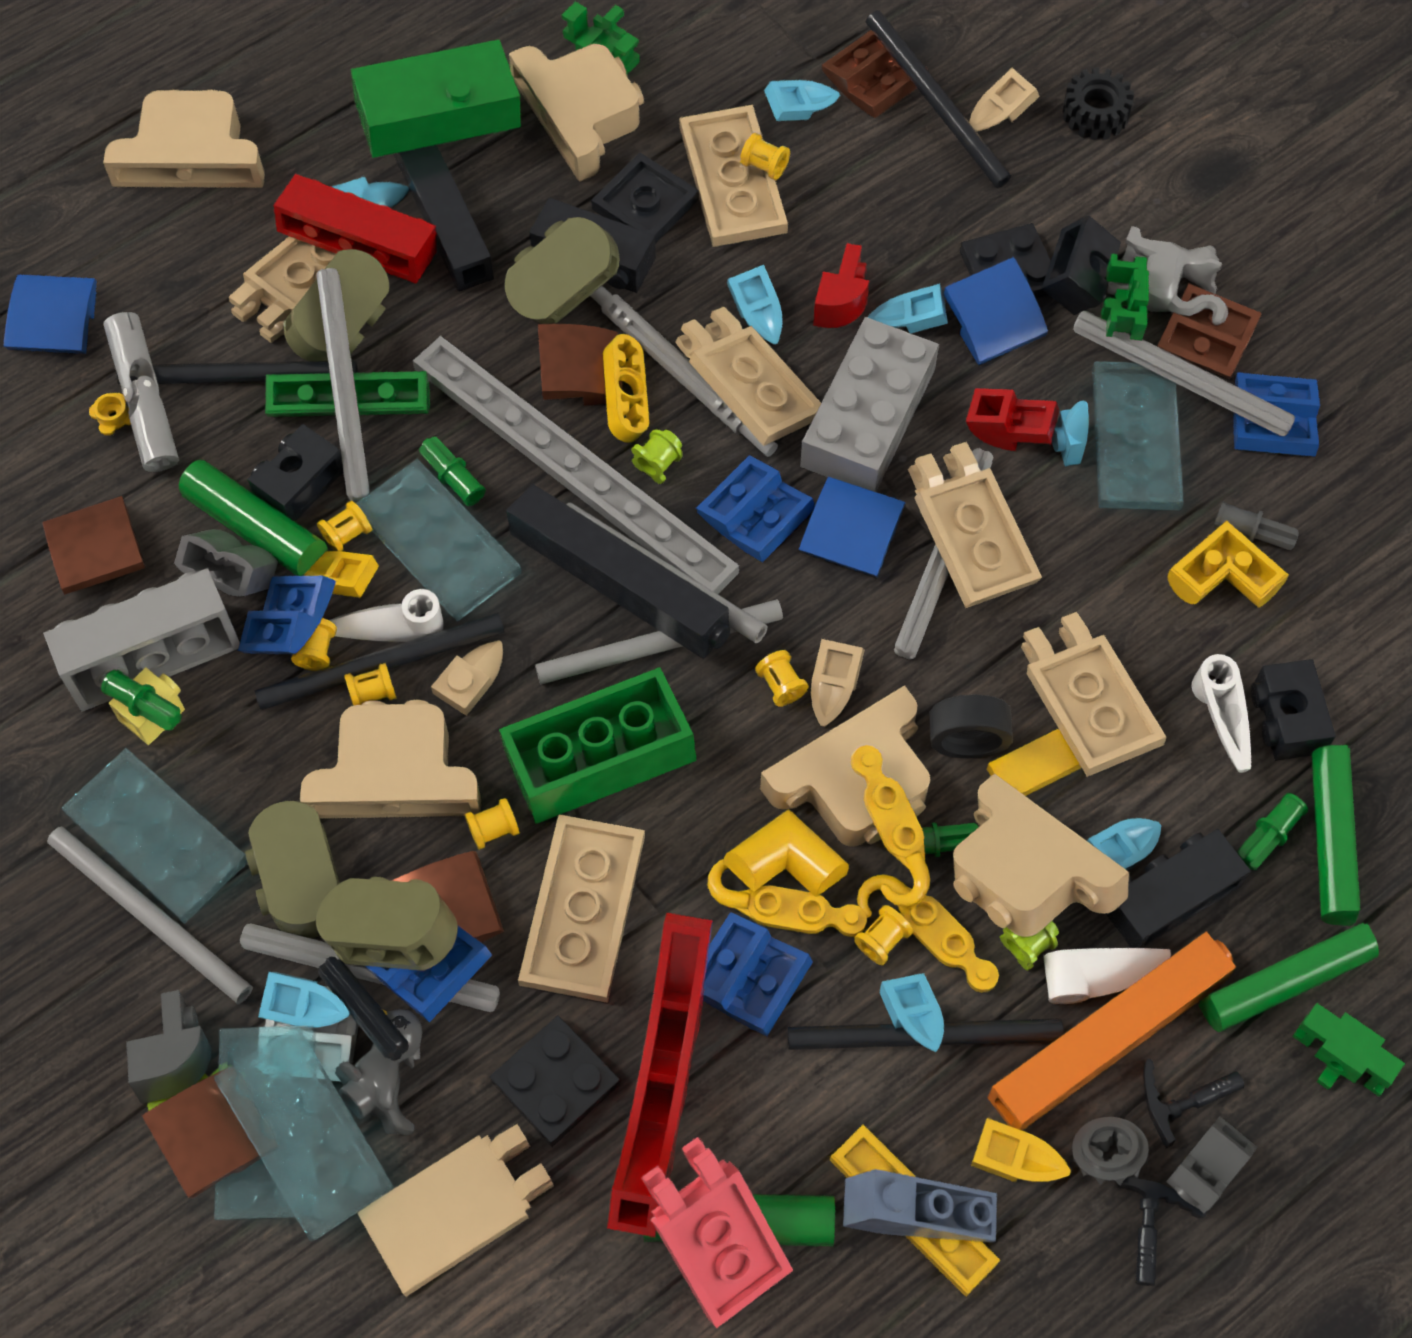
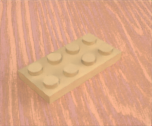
M753 105L680 118V131L696 188L699 190V199L713 247L788 233V222L775 180L768 177V172L753 165L746 167L740 164V155L747 139L752 133L761 135Z
M558 815L518 978L519 986L608 1003L645 839V830Z

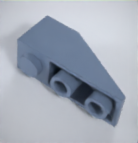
M874 1169L845 1179L843 1227L887 1235L995 1242L997 1193Z

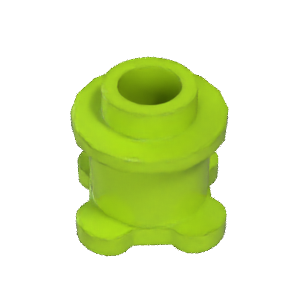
M655 429L650 433V440L643 447L636 444L631 449L634 454L632 463L638 470L645 472L655 482L662 484L666 480L664 471L674 461L678 462L683 457L682 443L671 431Z
M1051 921L1033 936H1018L1007 927L1003 929L1004 933L1000 936L1003 945L1015 956L1019 964L1029 971L1034 967L1033 963L1037 960L1038 955L1047 948L1053 950L1058 946L1056 936L1059 934L1055 923Z

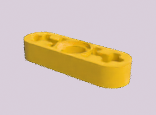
M619 334L603 351L607 418L611 433L620 441L631 443L640 437L649 426L644 353L640 343L635 338L627 334ZM618 381H624L629 384L633 390V395L623 392Z

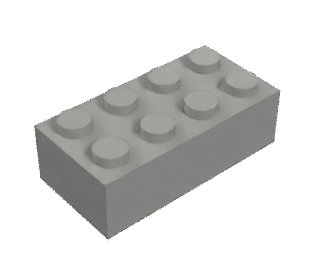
M865 317L802 441L800 467L877 492L933 376L939 344Z
M208 568L199 572L185 573L176 581L158 588H147L133 598L117 604L104 605L95 613L77 620L61 622L54 629L43 633L58 674L81 712L113 699L101 691V685L105 676L112 670L117 671L118 669L126 676L134 679L146 667L157 677L162 673L170 677L237 650L240 644Z

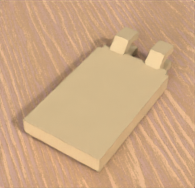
M289 236L243 273L245 283L229 296V301L235 305L231 309L232 314L242 322H245L258 312L261 303L265 304L268 308L257 317L258 323L263 326L259 332L270 343L274 342L284 334V320L315 282L317 272L325 269L336 254Z
M725 307L712 311L710 317L714 322L707 324L705 329L695 319L682 325L681 330L684 335L677 337L675 343L685 356L690 358L689 363L763 446L812 423L821 402L752 326L742 329L740 322Z
M964 442L952 446L950 449L951 453L943 457L950 476L953 477L947 480L943 479V475L931 453L918 457L915 460L916 464L908 469L917 489L915 491L917 495L914 499L965 608L1037 583L1042 576L990 468L980 470L968 443Z
M1077 612L1061 618L1063 627L1059 628V634L1067 649L1054 654L1051 644L1040 627L1024 632L1023 638L1026 642L1022 643L1021 648L1030 663L1027 666V675L1087 777L1164 745L1166 735L1106 637L1102 635L1092 639L1087 626Z
M518 1124L496 1136L492 1142L488 1135L482 1139L478 1135L357 1212L399 1288L406 1297L528 1219L529 1217L525 1211L531 1208L529 1202L554 1186L542 1164L527 1171L516 1181L505 1165L506 1162L530 1147Z

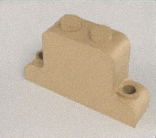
M600 44L586 46L556 60H548L538 48L532 46L522 47L509 53L511 73L515 84L578 181H583L597 174L600 169V156L605 154L603 144L636 130L640 122L639 105L644 103L643 94L637 83L631 84L627 78L621 59L619 57L614 58L610 51Z
M169 90L149 93L143 100L138 135L130 139H117L108 144L103 162L113 187L263 188L265 175L257 146L250 140L239 139L240 122L232 96L227 92L215 90Z
M904 685L761 772L760 790L771 805L778 809H793L805 802H810L837 839L846 846H859L866 841L868 844L876 843L881 837L865 806L864 791L867 783L863 777L856 774L852 769L851 756L861 746L869 745L878 749L883 759L882 773L884 776L892 778L900 784L916 817L920 815L926 808L924 802L928 792L930 775L906 742L918 730V726L915 723L918 707L915 698Z
M410 700L405 704L391 705L381 701H366L362 705L347 708L340 718L337 765L332 769L312 771L304 777L301 783L300 802L315 809L318 812L319 818L465 816L464 814L470 811L474 815L481 812V795L474 773L465 767H448L449 733L443 712L439 707L423 700Z
M993 774L980 785L978 789V809L974 812L975 820L980 827L963 840L954 850L955 881L953 884L957 893L965 901L975 902L987 912L990 919L1000 928L1007 927L1018 936L1029 937L1040 932L1072 903H1081L1096 913H1110L1128 899L1129 872L996 774Z

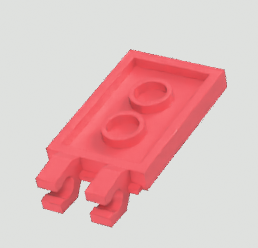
M696 1137L685 1145L682 1150L689 1164L699 1177L678 1192L673 1182L669 1178H665L664 1173L658 1166L641 1178L659 1205L652 1211L654 1217L651 1221L707 1318L717 1329L791 1273L793 1269L739 1170L730 1161L726 1163L722 1159L718 1162L713 1152L709 1148L705 1149L702 1141Z

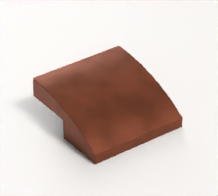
M872 30L822 64V71L831 82L856 106L873 118L878 117L917 88Z
M1188 284L1181 298L1182 301L1188 302L1200 295H1215L1221 298L1228 307L1227 319L1217 326L1213 325V311L1210 309H1203L1189 317L1173 312L1157 347L1193 365L1231 379L1262 313Z
M538 324L543 400L583 397L584 406L606 404L603 351L618 335V332L586 325ZM619 380V386L622 389V381Z
M122 496L42 522L53 564L64 595L145 568L140 547L133 532L128 509Z
M475 851L437 861L392 880L409 882L412 879H418L431 884L455 915L457 925L481 943L504 932L478 854Z
M231 1066L194 1084L142 1115L187 1197L191 1199L234 1172L240 1173L279 1148Z

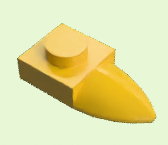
M327 551L303 576H326L336 581L332 594L361 598L379 565L373 555Z
M989 1118L986 1119L971 1164L973 1167L1016 1182L1017 1179L1031 1182H1048L1067 1177L1071 1172L1060 1154L1042 1139Z

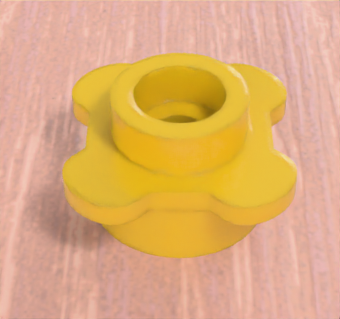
M104 394L90 407V417L97 419L100 424L99 431L101 434L112 435L116 429L124 425H131L128 413L129 408L126 405L127 401L124 399L123 394Z

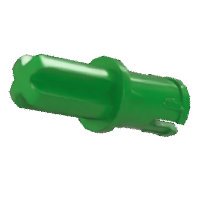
M435 436L430 439L427 438L422 442L423 445L419 449L420 454L438 473V480L442 484H448L466 506L475 505L483 498L486 492L485 487L465 468L466 462L461 457L456 458L441 440Z
M118 669L117 671L112 670L105 676L101 685L102 693L127 706L131 715L136 717L142 715L165 730H173L176 724L182 720L180 708L156 694L153 686L149 684L141 685Z
M1287 793L1266 818L1258 819L1256 830L1237 850V854L1249 869H1257L1277 845L1283 846L1287 842L1289 831L1308 812L1306 804L1298 796Z
M933 822L930 827H922L925 854H934V857H940V852L954 851L979 826L975 823L938 827L937 823Z

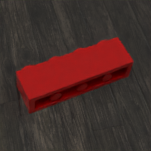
M298 174L293 176L273 205L277 232L335 254L346 249L364 251L377 259L386 273L416 284L437 252L436 225Z

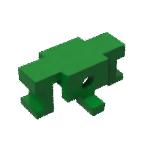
M576 1L562 14V19L568 22V26L563 29V37L575 44L576 51L592 44L603 45L614 58L619 57L621 59L626 75L640 62V55L634 52V48L639 44V39L617 26V22L624 16V9L615 5L604 17L597 14L593 18L594 25L592 27L588 26L587 8Z
M1111 254L1107 266L1106 281L1129 285L1127 290L1117 289L1115 299L1105 298L1101 310V319L1107 321L1106 337H1112L1114 331L1130 333V339L1142 341L1147 327V306L1149 303L1147 258L1135 256L1133 262L1119 261L1117 260V254Z
M1318 1003L1306 1015L1292 1036L1307 1047L1315 1038L1324 1042L1314 1056L1327 1065L1317 1080V1083L1327 1090L1333 1086L1339 1075L1355 1083L1366 1071L1370 1076L1363 1086L1377 1096H1380L1385 1088H1388L1393 1083L1405 1064L1381 1047L1386 1039L1345 1012L1339 1018Z

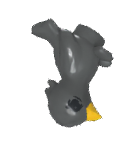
M383 1010L408 1041V1051L403 1053L400 1059L392 1061L390 1058H385L373 1043L371 1050L355 1066L348 1061H343L335 1068L336 1076L344 1085L338 1090V1094L346 1108L357 1118L363 1119L371 1113L373 1116L380 1118L386 1134L410 1135L414 1133L415 1125L402 1114L397 1101L400 1087L399 1063L404 1061L407 1066L413 1068L414 1060L420 1059L422 1025L417 1016L409 1010Z

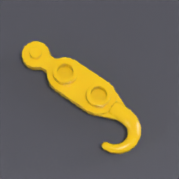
M869 745L861 746L853 752L851 766L856 774L866 780L867 787L864 791L865 806L886 849L910 870L914 879V886L909 893L897 894L885 884L881 886V891L885 898L894 905L903 907L915 905L924 898L930 885V874L925 863L923 830L903 788L897 781L884 776L882 773L883 759L879 750Z
M724 859L718 861L708 875L707 886L710 894L719 904L736 909L763 926L807 934H816L827 927H835L840 933L848 937L856 936L859 932H863L866 927L867 916L859 906L849 904L841 908H833L823 896L815 897L810 892L771 885L761 886L754 892L751 889L743 891L729 890L721 883L722 873L728 869L723 864Z
M884 874L872 876L858 890L857 903L864 910L867 918L872 916V911L868 906L869 895L876 890H881L882 885H888L897 894H906L912 889L894 876ZM925 895L915 905L906 907L897 905L901 915L913 928L912 934L942 964L952 968L958 967L963 969L966 973L967 983L972 989L983 993L989 992L996 986L999 977L996 966L990 961L976 957L974 953V940L970 933L936 899Z

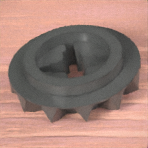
M1102 1117L1086 1123L1079 1129L1073 1140L1072 1152L1074 1162L1080 1167L1083 1177L1090 1175L1096 1178L1100 1185L1105 1180L1116 1181L1121 1186L1125 1178L1130 1176L1138 1178L1140 1169L1143 1165L1148 1164L1149 1147L1144 1133L1132 1122L1118 1117ZM1114 1140H1116L1118 1154H1114L1108 1162L1104 1161L1103 1151H1108L1109 1147L1113 1146Z

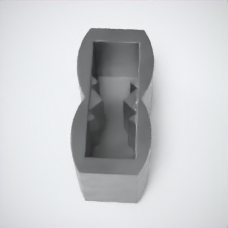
M211 529L182 536L174 564L184 574L192 571L199 572L208 568L219 590L232 596H246L269 589L278 561L272 554L260 547L253 545L243 546L233 535L222 530Z

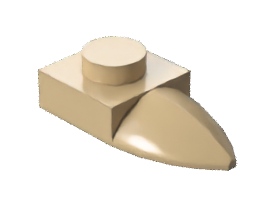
M1011 68L977 102L969 123L975 131H981L1001 123L1006 118L1013 122L1039 97L1038 91Z
M821 639L811 684L812 707L820 726L825 727L831 723L848 703L852 691H855L865 651L863 648Z
M498 640L479 646L467 653L463 658L456 656L431 686L432 693L467 716L493 684L499 673L503 657L502 642Z

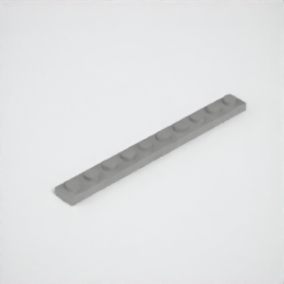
M442 336L438 337L413 360L416 371H426L431 383L649 552L716 594H719L739 574V565Z

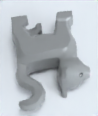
M1131 226L1126 239L1127 248L1123 261L1133 262L1135 256L1147 258V270H1149V303L1147 309L1151 312H1170L1172 314L1174 312L1186 317L1194 315L1203 309H1210L1213 311V325L1219 326L1225 322L1228 316V307L1221 298L1215 295H1200L1186 302L1182 301L1177 295L1181 278H1186L1201 289L1216 293L1217 286L1214 280L1217 272L1222 267V263L1219 262V258L1216 255V249L1212 246L1188 250L1173 242L1149 240L1141 237L1139 228ZM1109 282L1107 293L1115 295L1117 289L1127 290L1129 284Z

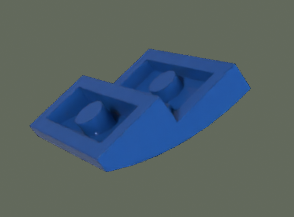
M1014 257L953 283L944 289L943 296L962 326L960 335L978 365L1046 336L1048 333L1036 298Z
M17 275L8 308L4 347L8 350L86 354L89 318L94 319L97 280L94 278Z
M1237 372L1235 386L1293 414L1295 421L1288 434L1280 436L1234 413V449L1316 457L1319 447L1316 417L1320 407L1317 380Z
M749 455L696 510L720 534L763 563L813 512L815 505L812 497L782 482L778 470Z
M828 476L809 520L799 551L878 578L906 502Z
M323 575L272 576L263 611H248L238 651L250 654H296L319 625L331 599L336 581Z
M730 912L709 945L703 1001L767 1037L813 961L808 953L771 937L767 928Z
M458 926L456 941L450 952L439 963L427 970L364 967L430 1023L492 954L484 944Z

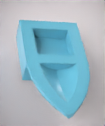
M805 80L770 81L764 90L776 121L809 120L813 112L831 106L840 96L839 92L826 85Z
M365 177L333 186V188L353 193L360 198L390 208L398 204L409 191L408 186L398 183L375 182L368 184Z
M764 265L729 278L727 285L741 318H745L748 325L752 326L764 340L774 345L777 344L782 329V311L779 299Z
M940 284L901 294L881 304L867 318L894 328L907 327L909 333L948 324L944 292Z
M1084 400L1077 402L1069 410L1060 411L1052 437L1053 448L1055 452H1061L1065 466L1080 464L1088 437L1089 414L1088 404Z
M1127 819L1094 835L1087 842L1128 871L1153 851L1160 837L1161 824L1149 819Z
M278 972L268 973L258 1017L298 1027L318 1028L330 1026L350 1016V1011L342 1000L326 987L317 984V981Z
M925 974L882 981L879 993L894 1027H903L915 1041L934 1052L938 1051L944 1033V1020L940 1006Z

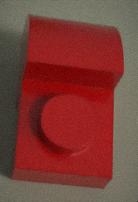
M846 244L839 274L823 271L815 300L813 326L822 328L842 327L852 323L863 313L867 304L869 280H864L867 263L860 262L862 246Z
M975 388L966 423L970 431L981 441L1000 449L1015 451L1018 442L1051 444L1060 410L1057 401L1017 399L1014 390Z

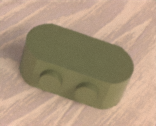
M574 217L568 218L565 222H556L545 232L546 238L537 246H529L516 256V263L508 269L506 274L505 292L509 303L519 314L540 324H556L617 273L619 250L615 240L606 230L589 219Z
M356 249L338 251L325 268H335L340 277L350 355L364 338L359 333L363 325L368 323L372 327L386 308L380 303L389 293V280L383 266L370 254ZM317 279L283 323L284 335L288 345L299 357L306 361H328Z
M297 801L279 802L259 813L248 832L252 849L245 851L246 859L252 876L259 874L263 888L256 890L258 904L262 915L270 914L279 930L307 938L319 937L320 934L316 927L317 911L325 896L340 884L326 832L318 812L311 806Z
M382 877L347 879L334 887L325 896L316 916V927L320 936L332 947L344 964L424 971L439 963L450 952L458 932L455 915L431 884L418 879H412L409 882L389 881Z

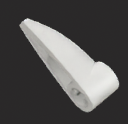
M425 589L413 590L408 593L401 604L376 606L329 620L337 627L335 635L337 637L389 642H408L442 631L444 626L438 598L433 592Z
M1215 654L1209 656L1197 671L1192 681V691L1195 697L1207 704L1216 731L1237 771L1243 773L1251 769V744L1247 706L1240 671L1236 662L1230 657ZM1209 675L1215 676V679L1212 681ZM1219 679L1222 684H1217L1215 681Z
M1067 949L1047 953L1043 958L1049 1002L1053 1004H1072L1125 990L1171 957L1170 949Z

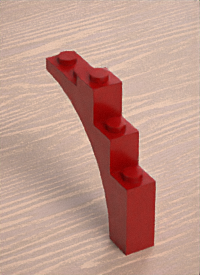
M666 913L645 1045L625 1141L612 1187L607 1229L650 1237L656 1236L657 1230L651 1219L654 1217L652 1211L659 1205L650 1194L641 1177L658 1166L664 1173L665 1178L670 1179L673 1169L678 1127L687 1096L691 1059L700 1028L712 920Z

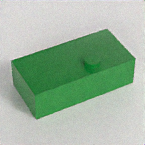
M500 39L351 69L354 101L372 158L521 127L520 95Z
M660 667L499 729L506 758L535 824L697 761L693 732Z

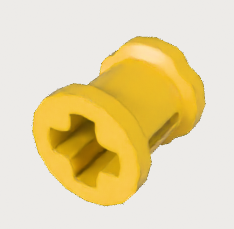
M752 133L743 146L740 164L746 167L753 165L768 172L769 178L777 180L788 164L790 149L785 146L778 148L763 141L760 134Z
M352 500L346 503L345 510L330 520L325 521L322 519L317 522L320 533L333 551H343V545L361 533L367 535L372 532V527L367 517Z
M322 618L305 645L296 654H292V662L296 666L311 671L329 667L330 658L327 656L330 640L335 637L337 632L336 625Z
M786 650L776 651L766 656L755 667L757 675L760 678H765L774 693L773 702L778 707H783L797 701L807 692L809 687L804 679H799L790 664L791 656Z
M386 663L380 664L379 669L353 676L349 673L344 675L353 706L386 697L389 700L397 699Z
M506 798L500 799L499 805L475 815L471 811L464 814L478 850L485 848L486 842L508 833L513 836L520 834L515 817Z
M884 905L878 911L880 916L865 933L859 932L854 937V942L858 948L873 962L882 966L888 960L887 954L902 938H908L913 933L910 923L898 911L888 905Z

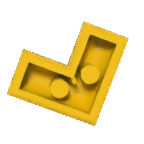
M1226 520L1169 570L1168 581L1179 598L1189 604H1197L1226 579L1253 604L1261 607L1279 591L1289 574Z
M790 809L727 852L723 864L753 892L786 869L815 897H818L846 876L849 870V864Z

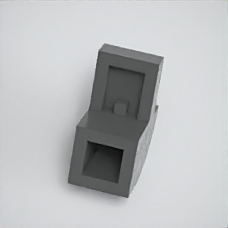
M179 990L161 994L163 1034L126 1042L128 1081L141 1104L173 1097L193 1086L204 1075L210 1063L212 1047L201 1026H199L194 1005L187 1006Z
M1219 1116L1167 1180V1183L1185 1201L1205 1213L1213 1206L1228 1184L1251 1158L1257 1146Z

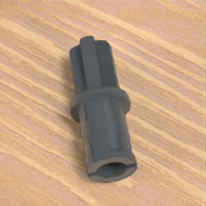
M1222 502L1214 523V527L1217 528L1227 520L1245 537L1249 538L1251 542L1255 538L1287 550L1294 548L1299 536V531L1296 528L1262 517L1263 511L1259 510L1257 514L1226 502Z

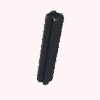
M334 956L327 958L325 963L319 966V976L331 991L342 1000L350 1011V1015L385 1058H390L392 1061L400 1059L402 1054L408 1051L409 1048L406 1038L349 968Z

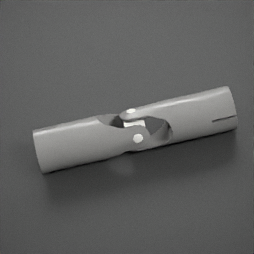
M133 312L114 314L108 317L103 325L123 396L128 403L129 419L144 470L149 472L163 471L175 466L179 462V457L162 399L159 396V387L138 314ZM130 376L137 377L138 379L131 382Z

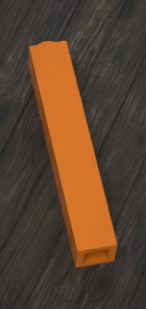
M1206 931L993 1085L988 1095V1100L1008 1126L1023 1131L1225 983L1236 968L1230 951L1221 941H1214Z

